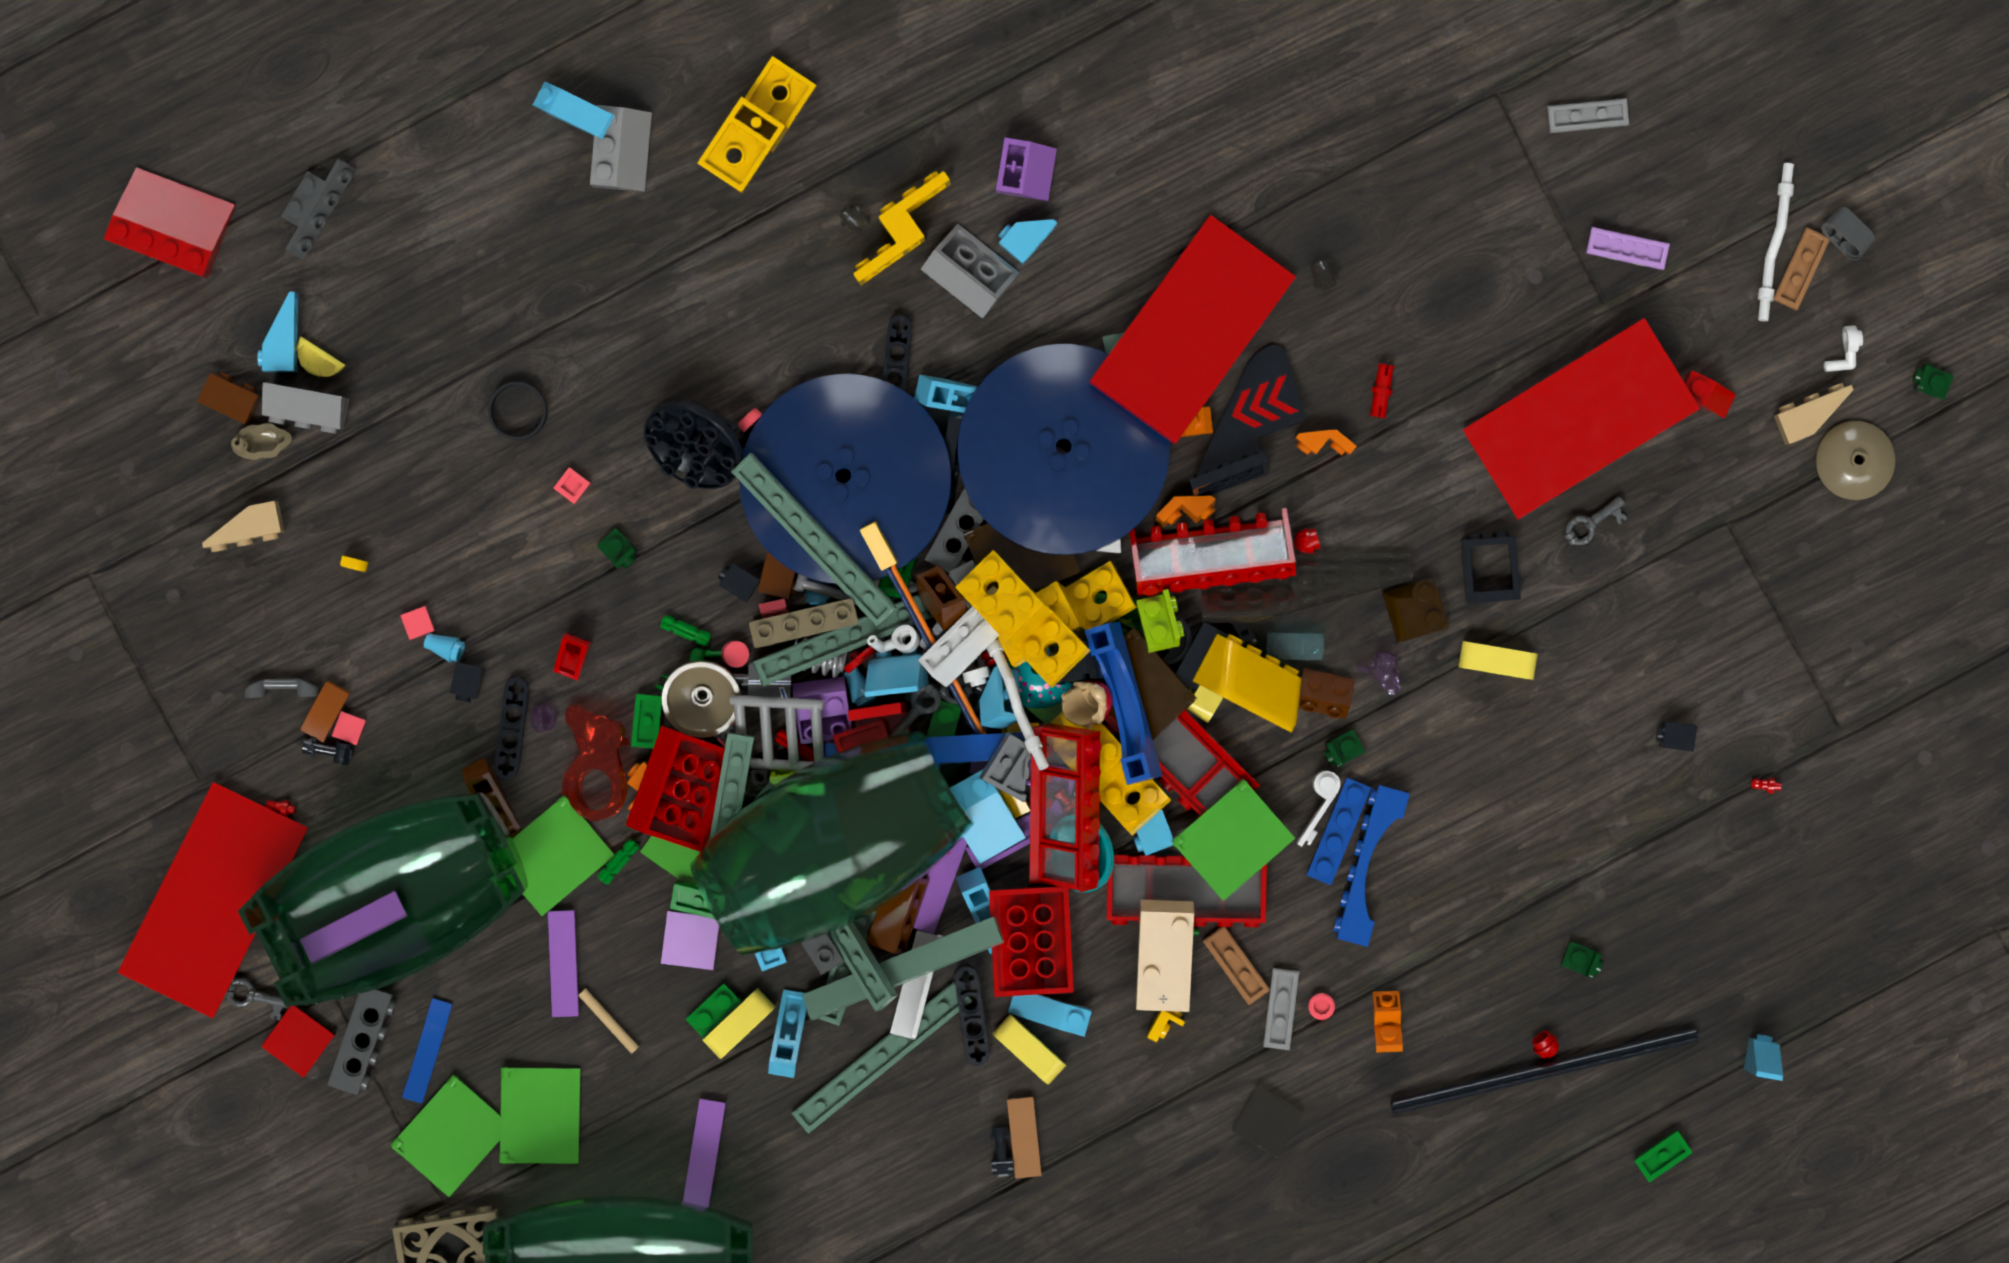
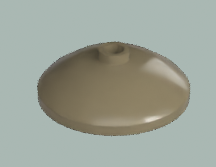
M1862 421L1845 422L1829 430L1820 441L1816 451V470L1823 485L1836 496L1848 500L1867 499L1882 491L1891 480L1895 469L1894 448L1887 435L1878 427ZM1856 455L1862 456L1863 462L1861 465L1855 463L1854 458Z
M692 661L675 669L667 678L662 691V707L669 722L680 732L699 738L711 737L724 732L735 721L734 705H730L729 698L731 695H741V691L734 676L723 666L710 661ZM700 690H705L707 692V696L701 697L698 694V692Z

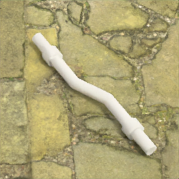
M1783 163L1782 180L1778 184L1777 195L1780 197L1777 223L1765 256L1762 288H1759L1758 300H1760L1759 321H1768L1770 302L1774 299L1775 290L1772 289L1775 260L1787 227L1789 202L1794 190V185L1792 184L1794 164Z
M995 639L986 649L990 657L994 658L1005 682L1014 716L1026 740L1024 744L1027 751L1032 753L1039 770H1044L1049 765L1042 751L1043 745L1040 738L1035 736L1024 712L1014 676L1003 654L1004 649L999 640Z

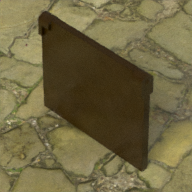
M989 524L963 532L964 539H966L976 566L994 550L1031 590L1039 589L1055 581H1060L1080 573L1074 555H1050L1026 549L1000 535ZM994 581L989 583V585L987 586V590H989L992 586H995L998 589V582Z
M1135 627L1124 638L1154 741L1195 702L1197 697L1157 651L1148 653L1145 638ZM1105 679L1099 680L1106 685ZM1112 703L1109 715L1117 723V718Z

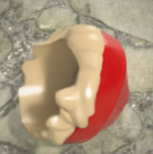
M1096 679L1075 681L1073 686L1061 696L1063 700L1061 703L1062 711L1066 720L1088 730L1094 724H1101L1112 707L1110 690L1103 682Z

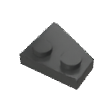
M1007 732L980 777L982 780L1024 803L1026 800V779L1029 777L1028 762L1031 759V753H1028L1024 740Z

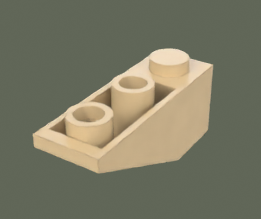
M1843 383L1828 388L1829 394L1820 397L1818 393L1803 398L1804 404L1795 407L1794 403H1790L1780 407V413L1774 415L1785 445L1815 434L1853 391L1852 385L1844 387Z
M279 501L248 506L202 543L203 548H211V552L227 550V544L237 543V547L253 544L252 539L260 537L263 538V542L279 539L278 534L285 532Z

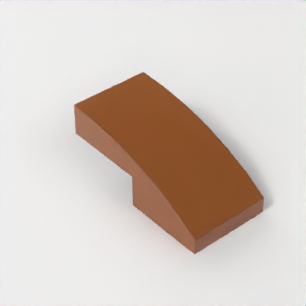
M327 680L300 730L324 742L337 717L343 710L350 692Z

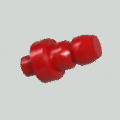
M1769 778V780L1752 779L1751 787L1767 790V793L1774 794V790L1781 791L1782 783L1775 782L1776 778Z
M271 800L267 801L265 805L266 808L279 812L286 817L290 813L295 814L296 806H292L291 801L287 800L282 802Z

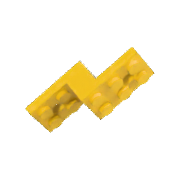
M772 56L745 98L741 97L701 156L698 164L743 193L769 152H774L817 85ZM784 86L788 91L787 97L783 100H776L772 95L775 87ZM731 149L741 151L742 158L738 163H730L727 160V153Z
M937 171L933 172L924 179L925 184L919 189L915 186L902 194V201L896 205L892 201L880 210L879 220L895 244L893 246L890 243L884 245L877 251L878 256L871 261L866 258L855 266L857 271L853 275L860 286L926 241L925 236L909 213L951 185L950 179L944 171L940 174Z
M994 550L955 587L1002 639L1015 648L1052 688L1091 651L1050 606L1031 590ZM998 582L997 592L991 595L988 594L987 586L989 583ZM1057 643L1059 645L1058 653L1055 656H1048L1047 648L1049 645Z
M1111 561L1066 588L1055 581L1036 593L1080 640L1086 638L1085 630L1111 623L1137 608L1115 565ZM1100 591H1106V601L1102 604H1096V594ZM1000 635L997 637L1013 667L1016 668L1026 662L1020 653L1006 643Z
M1063 711L1050 722L1086 729L1066 720ZM1102 723L1094 724L1089 730L1100 731L1101 742L1100 801L1123 827L1133 835L1165 807L1171 799L1153 779L1127 785L1120 761L1122 759L1121 744ZM1047 736V742L1054 747V750L1068 766L1076 771L1077 741ZM1139 792L1140 800L1138 803L1128 804L1127 798L1129 794Z

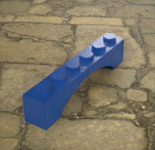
M1120 622L1107 623L1085 630L1091 656H1096L1106 685L1112 695V703L1121 740L1122 759L1120 761L1127 785L1161 777V768Z
M1377 785L1376 790L1371 789L1367 803L1371 805L1369 815L1364 814L1361 824V830H1365L1362 841L1357 840L1354 849V855L1358 857L1355 866L1350 865L1347 875V881H1351L1348 892L1343 891L1340 906L1344 907L1341 917H1336L1333 926V932H1337V939L1366 947L1369 945L1375 921L1369 919L1366 908L1365 881L1367 869L1375 846L1385 830L1397 818L1403 819L1410 795L1407 792Z

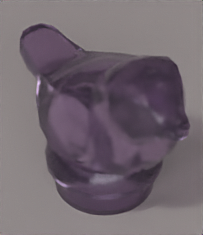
M1377 651L1376 657L1373 658L1374 663L1368 666H1357L1356 671L1370 674L1387 694L1394 695L1403 690L1398 683L1399 673L1395 668L1398 664L1396 662L1397 655Z

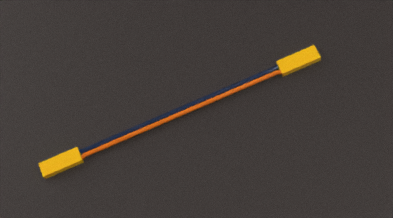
M874 521L861 528L860 532L881 571L885 570L888 573L925 644L930 649L936 643V640L896 568V563L898 562L877 522ZM955 678L948 686L975 735L986 734ZM1000 790L1015 818L1030 811V805L1027 800L1023 803Z

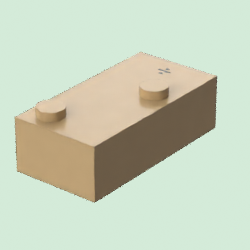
M1140 900L1136 1010L1189 1012L1194 928L1193 901Z

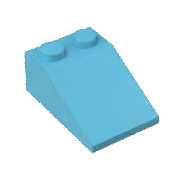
M917 649L911 653H902L900 655H892L891 651L875 653L876 657L871 658L868 664L865 697L919 691L929 683L927 670L918 661L924 654L918 652Z
M983 770L939 794L952 820L980 864L1026 838L1000 790L981 779L980 775Z

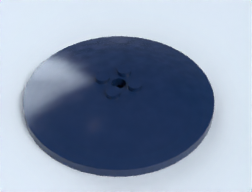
M1075 344L1045 345L1019 353L995 368L983 380L965 409L958 436V462L962 482L967 495L981 517L995 531L1014 544L1035 552L1050 555H1077L1099 550L1120 540L1138 526L1151 511L1161 493L1169 465V440L1089 383L1109 355L1108 353ZM1063 439L1068 440L1072 445L1071 450L1065 454L1058 452L1056 449L1057 442Z
M834 374L812 379L792 388L773 402L762 414L751 431L743 451V460L750 453H753L872 581L889 575L885 570L881 571L860 532L861 528L874 521L877 522L898 561L896 568L900 570L918 557L929 545L941 526L947 511L951 492V466L944 439L937 425L923 406L902 389L874 377L856 374ZM842 469H847L851 472V478L846 483H840L836 479L838 471ZM740 482V494L746 518L754 534L765 549L778 562L803 577L822 583L836 584Z

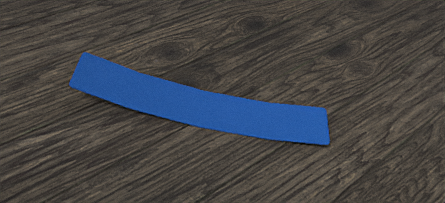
M434 998L431 1000L417 1052L402 1097L418 1103L423 1102L451 1011V1003Z

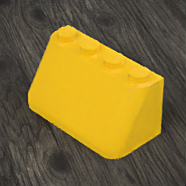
M1217 634L1193 682L1292 733L1297 724L1302 681V678L1297 676L1299 671L1286 664L1284 668L1279 667L1281 661L1268 654L1265 658L1261 657L1262 651L1249 644L1246 648L1242 647L1243 641L1230 634L1227 638Z

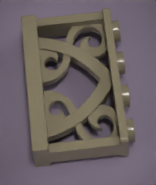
M846 599L752 621L749 623L754 647L760 648L857 625L859 615L853 599Z
M491 1205L478 1207L475 1213L466 1214L465 1210L450 1212V1217L440 1218L439 1214L424 1216V1221L414 1222L413 1218L402 1219L398 1221V1225L392 1228L398 1263H407L406 1255L418 1258L416 1263H434L427 1262V1259H434L439 1263H448L442 1256L430 1253L435 1243L446 1232L456 1235L470 1245L460 1254L457 1263H466V1255L473 1251L476 1254L471 1257L475 1259V1263H493L485 1246L494 1240L498 1262L495 1263H508L499 1209L492 1210ZM479 1221L489 1223L492 1228L490 1237L483 1242H480L477 1238L483 1235L484 1229L479 1232L474 1228L475 1223ZM468 1222V1224H467V1226H466V1229H464V1228H462V1227H460V1226H458V1225H456V1224H457V1223ZM438 1227L429 1236L428 1232L426 1231V1228ZM417 1232L420 1234V1241L415 1242L411 1240L416 1247H422L420 1252L411 1251L406 1247L404 1240L408 1233Z

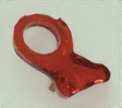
M572 705L566 709L565 721L574 733L580 755L573 761L564 775L562 795L568 796L570 805L580 816L590 821L605 820L615 816L622 809L627 797V785L619 748L629 745V738H623L626 730L623 723L591 713L582 706ZM595 769L605 772L612 784L610 801L604 808L599 810L590 808L584 802L581 794V785L584 777Z

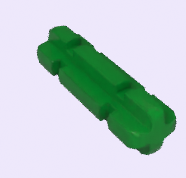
M668 615L663 617L660 624L662 629L672 630L674 634L691 641L696 640V643L707 646L711 638L709 632L699 631L697 627L680 620L677 622L675 618Z
M628 839L623 845V849H619L607 863V868L601 870L597 876L598 879L606 885L614 879V874L619 873L631 859V854L634 855L640 846L634 840Z

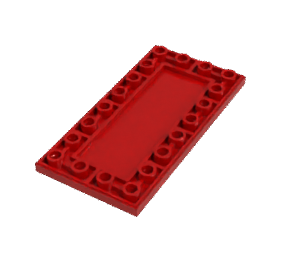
M1210 215L1089 383L1170 442L1176 444L1296 276Z
M1643 318L1463 429V432L1516 518L1520 519L1699 410L1700 407L1648 322Z
M213 782L117 973L214 1019L309 828Z

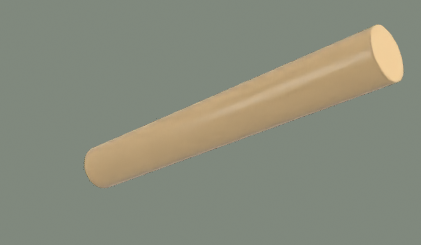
M587 989L578 995L631 1054L639 1047Z

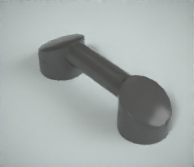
M300 678L262 679L249 685L244 690V698L266 697V689H297V697H317L319 695L317 686Z

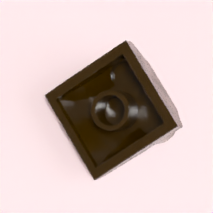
M1433 577L1382 592L1397 643L1449 628L1440 594Z

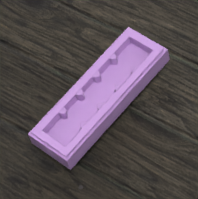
M1591 227L1586 254L1664 270L1670 244Z

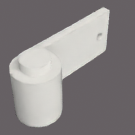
M1328 770L1318 772L1312 780L1314 791L1323 797L1324 800L1296 841L1301 847L1305 841H1308V845L1311 844L1318 833L1314 830L1315 826L1340 789L1338 776Z

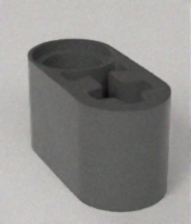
M1838 207L1821 227L1823 234L1851 260H1859L1875 242L1873 232L1852 211L1845 207Z

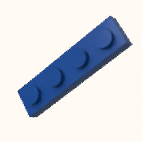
M1349 778L1345 779L1307 871V876L1332 885L1371 787Z

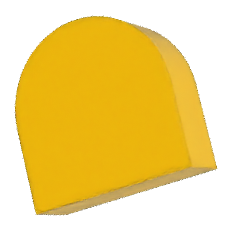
M343 555L340 565L365 572L369 562Z

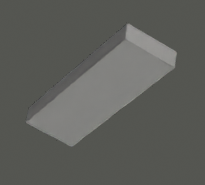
M1627 98L1547 107L1549 133L1629 125Z
M1279 968L1272 969L1263 1047L1290 1050L1299 971Z

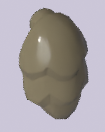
M272 423L250 425L240 430L231 440V447L238 456L245 459L260 460L262 458L277 457L281 451L291 444L292 437L289 432L277 428Z

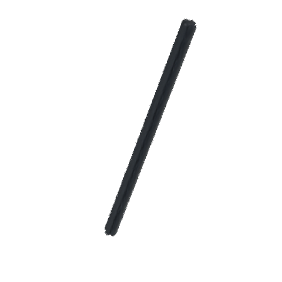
M1694 1027L1393 1099L1390 1101V1106L1393 1114L1408 1112L1698 1042L1699 1034Z

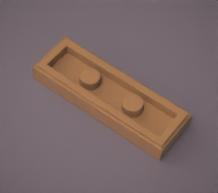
M1807 227L1804 229L1774 294V301L1795 311L1798 310L1830 241L1825 235Z
M1220 927L1202 940L1248 1005L1270 991L1225 927Z
M1033 1096L1007 1099L1015 1179L1042 1176Z

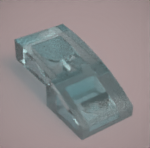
M1267 633V654L1275 659L1324 660V634Z

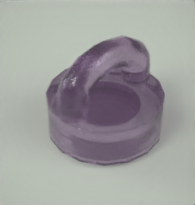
M549 705L533 708L531 712V725L536 732L552 730L556 724V714L553 708Z

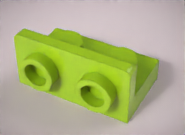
M1166 589L1163 590L1162 595L1136 600L1148 653L1180 646V637L1184 636L1181 621H1176L1174 612H1178L1175 596L1170 597L1169 590Z

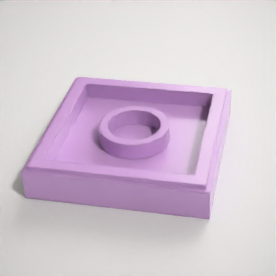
M667 911L661 964L714 970L720 921L690 913Z

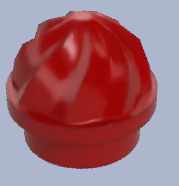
M1303 528L1296 535L1294 546L1300 552L1312 554L1314 550L1320 549L1315 528L1309 530L1308 528Z
M1549 1031L1537 1034L1532 1040L1533 1051L1542 1058L1553 1057L1559 1049L1556 1036L1551 1035Z

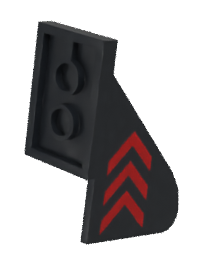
M1276 345L1267 346L1256 353L1246 366L1196 474L1193 475V479L1189 480L1193 496H1212L1269 474L1268 461L1265 453L1262 452L1258 439L1306 421L1286 353L1281 347Z

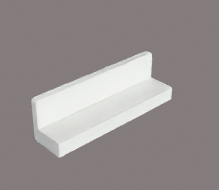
M992 586L987 593L990 595L994 594L998 589ZM972 606L918 661L933 678L947 687L999 634Z
M917 931L912 950L943 936ZM933 972L902 985L890 1034L916 1040Z

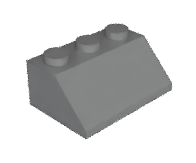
M597 105V107L613 114L615 117L603 139L594 136L590 185L596 188L645 192L652 113L624 107Z
M959 224L934 249L921 268L930 278L935 280L981 318H984L1019 275L1016 269Z
M263 382L262 415L269 417L268 422L284 424L285 420L295 421V427L310 429L311 424L321 426L320 431L336 434L337 429L344 430L349 404L348 398Z

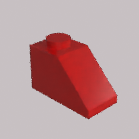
M1693 370L1689 371L1684 382L1699 407L1724 419L1736 394Z

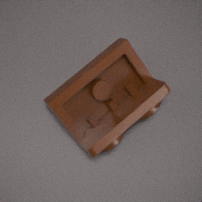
M1303 668L1299 708L1305 712H1317L1326 714L1331 718L1345 719L1351 705L1355 679Z

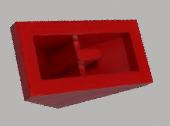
M564 633L553 672L578 681L593 642Z

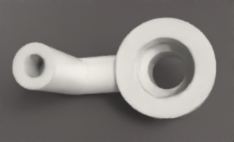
M1855 325L1843 327L1842 340L1845 359L1824 361L1825 372L1851 370L1856 367V352H1858L1859 346L1863 345L1862 331L1857 330Z
M901 625L893 632L892 639L882 642L872 635L867 639V643L880 653L895 648L902 653H911L919 646L920 635L913 627ZM911 637V641L905 645L906 638Z
M981 654L977 658L979 669L962 673L964 682H970L971 687L987 683L986 678L990 677L991 674L990 667L988 668L984 664L987 662V659L983 661Z

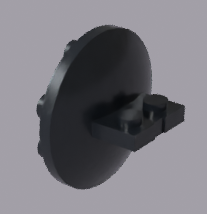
M694 400L690 403L683 401L663 403L651 412L645 422L644 441L655 461L661 466V471L665 475L673 476L685 483L691 489H717L727 486L736 478L731 471L743 461L742 448L734 434L738 425L721 415L719 416L711 412L710 409ZM678 469L686 474L684 479L675 475Z

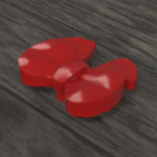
M871 646L862 653L856 650L850 656L853 661L843 669L848 674L851 673L870 655L875 653L876 650Z

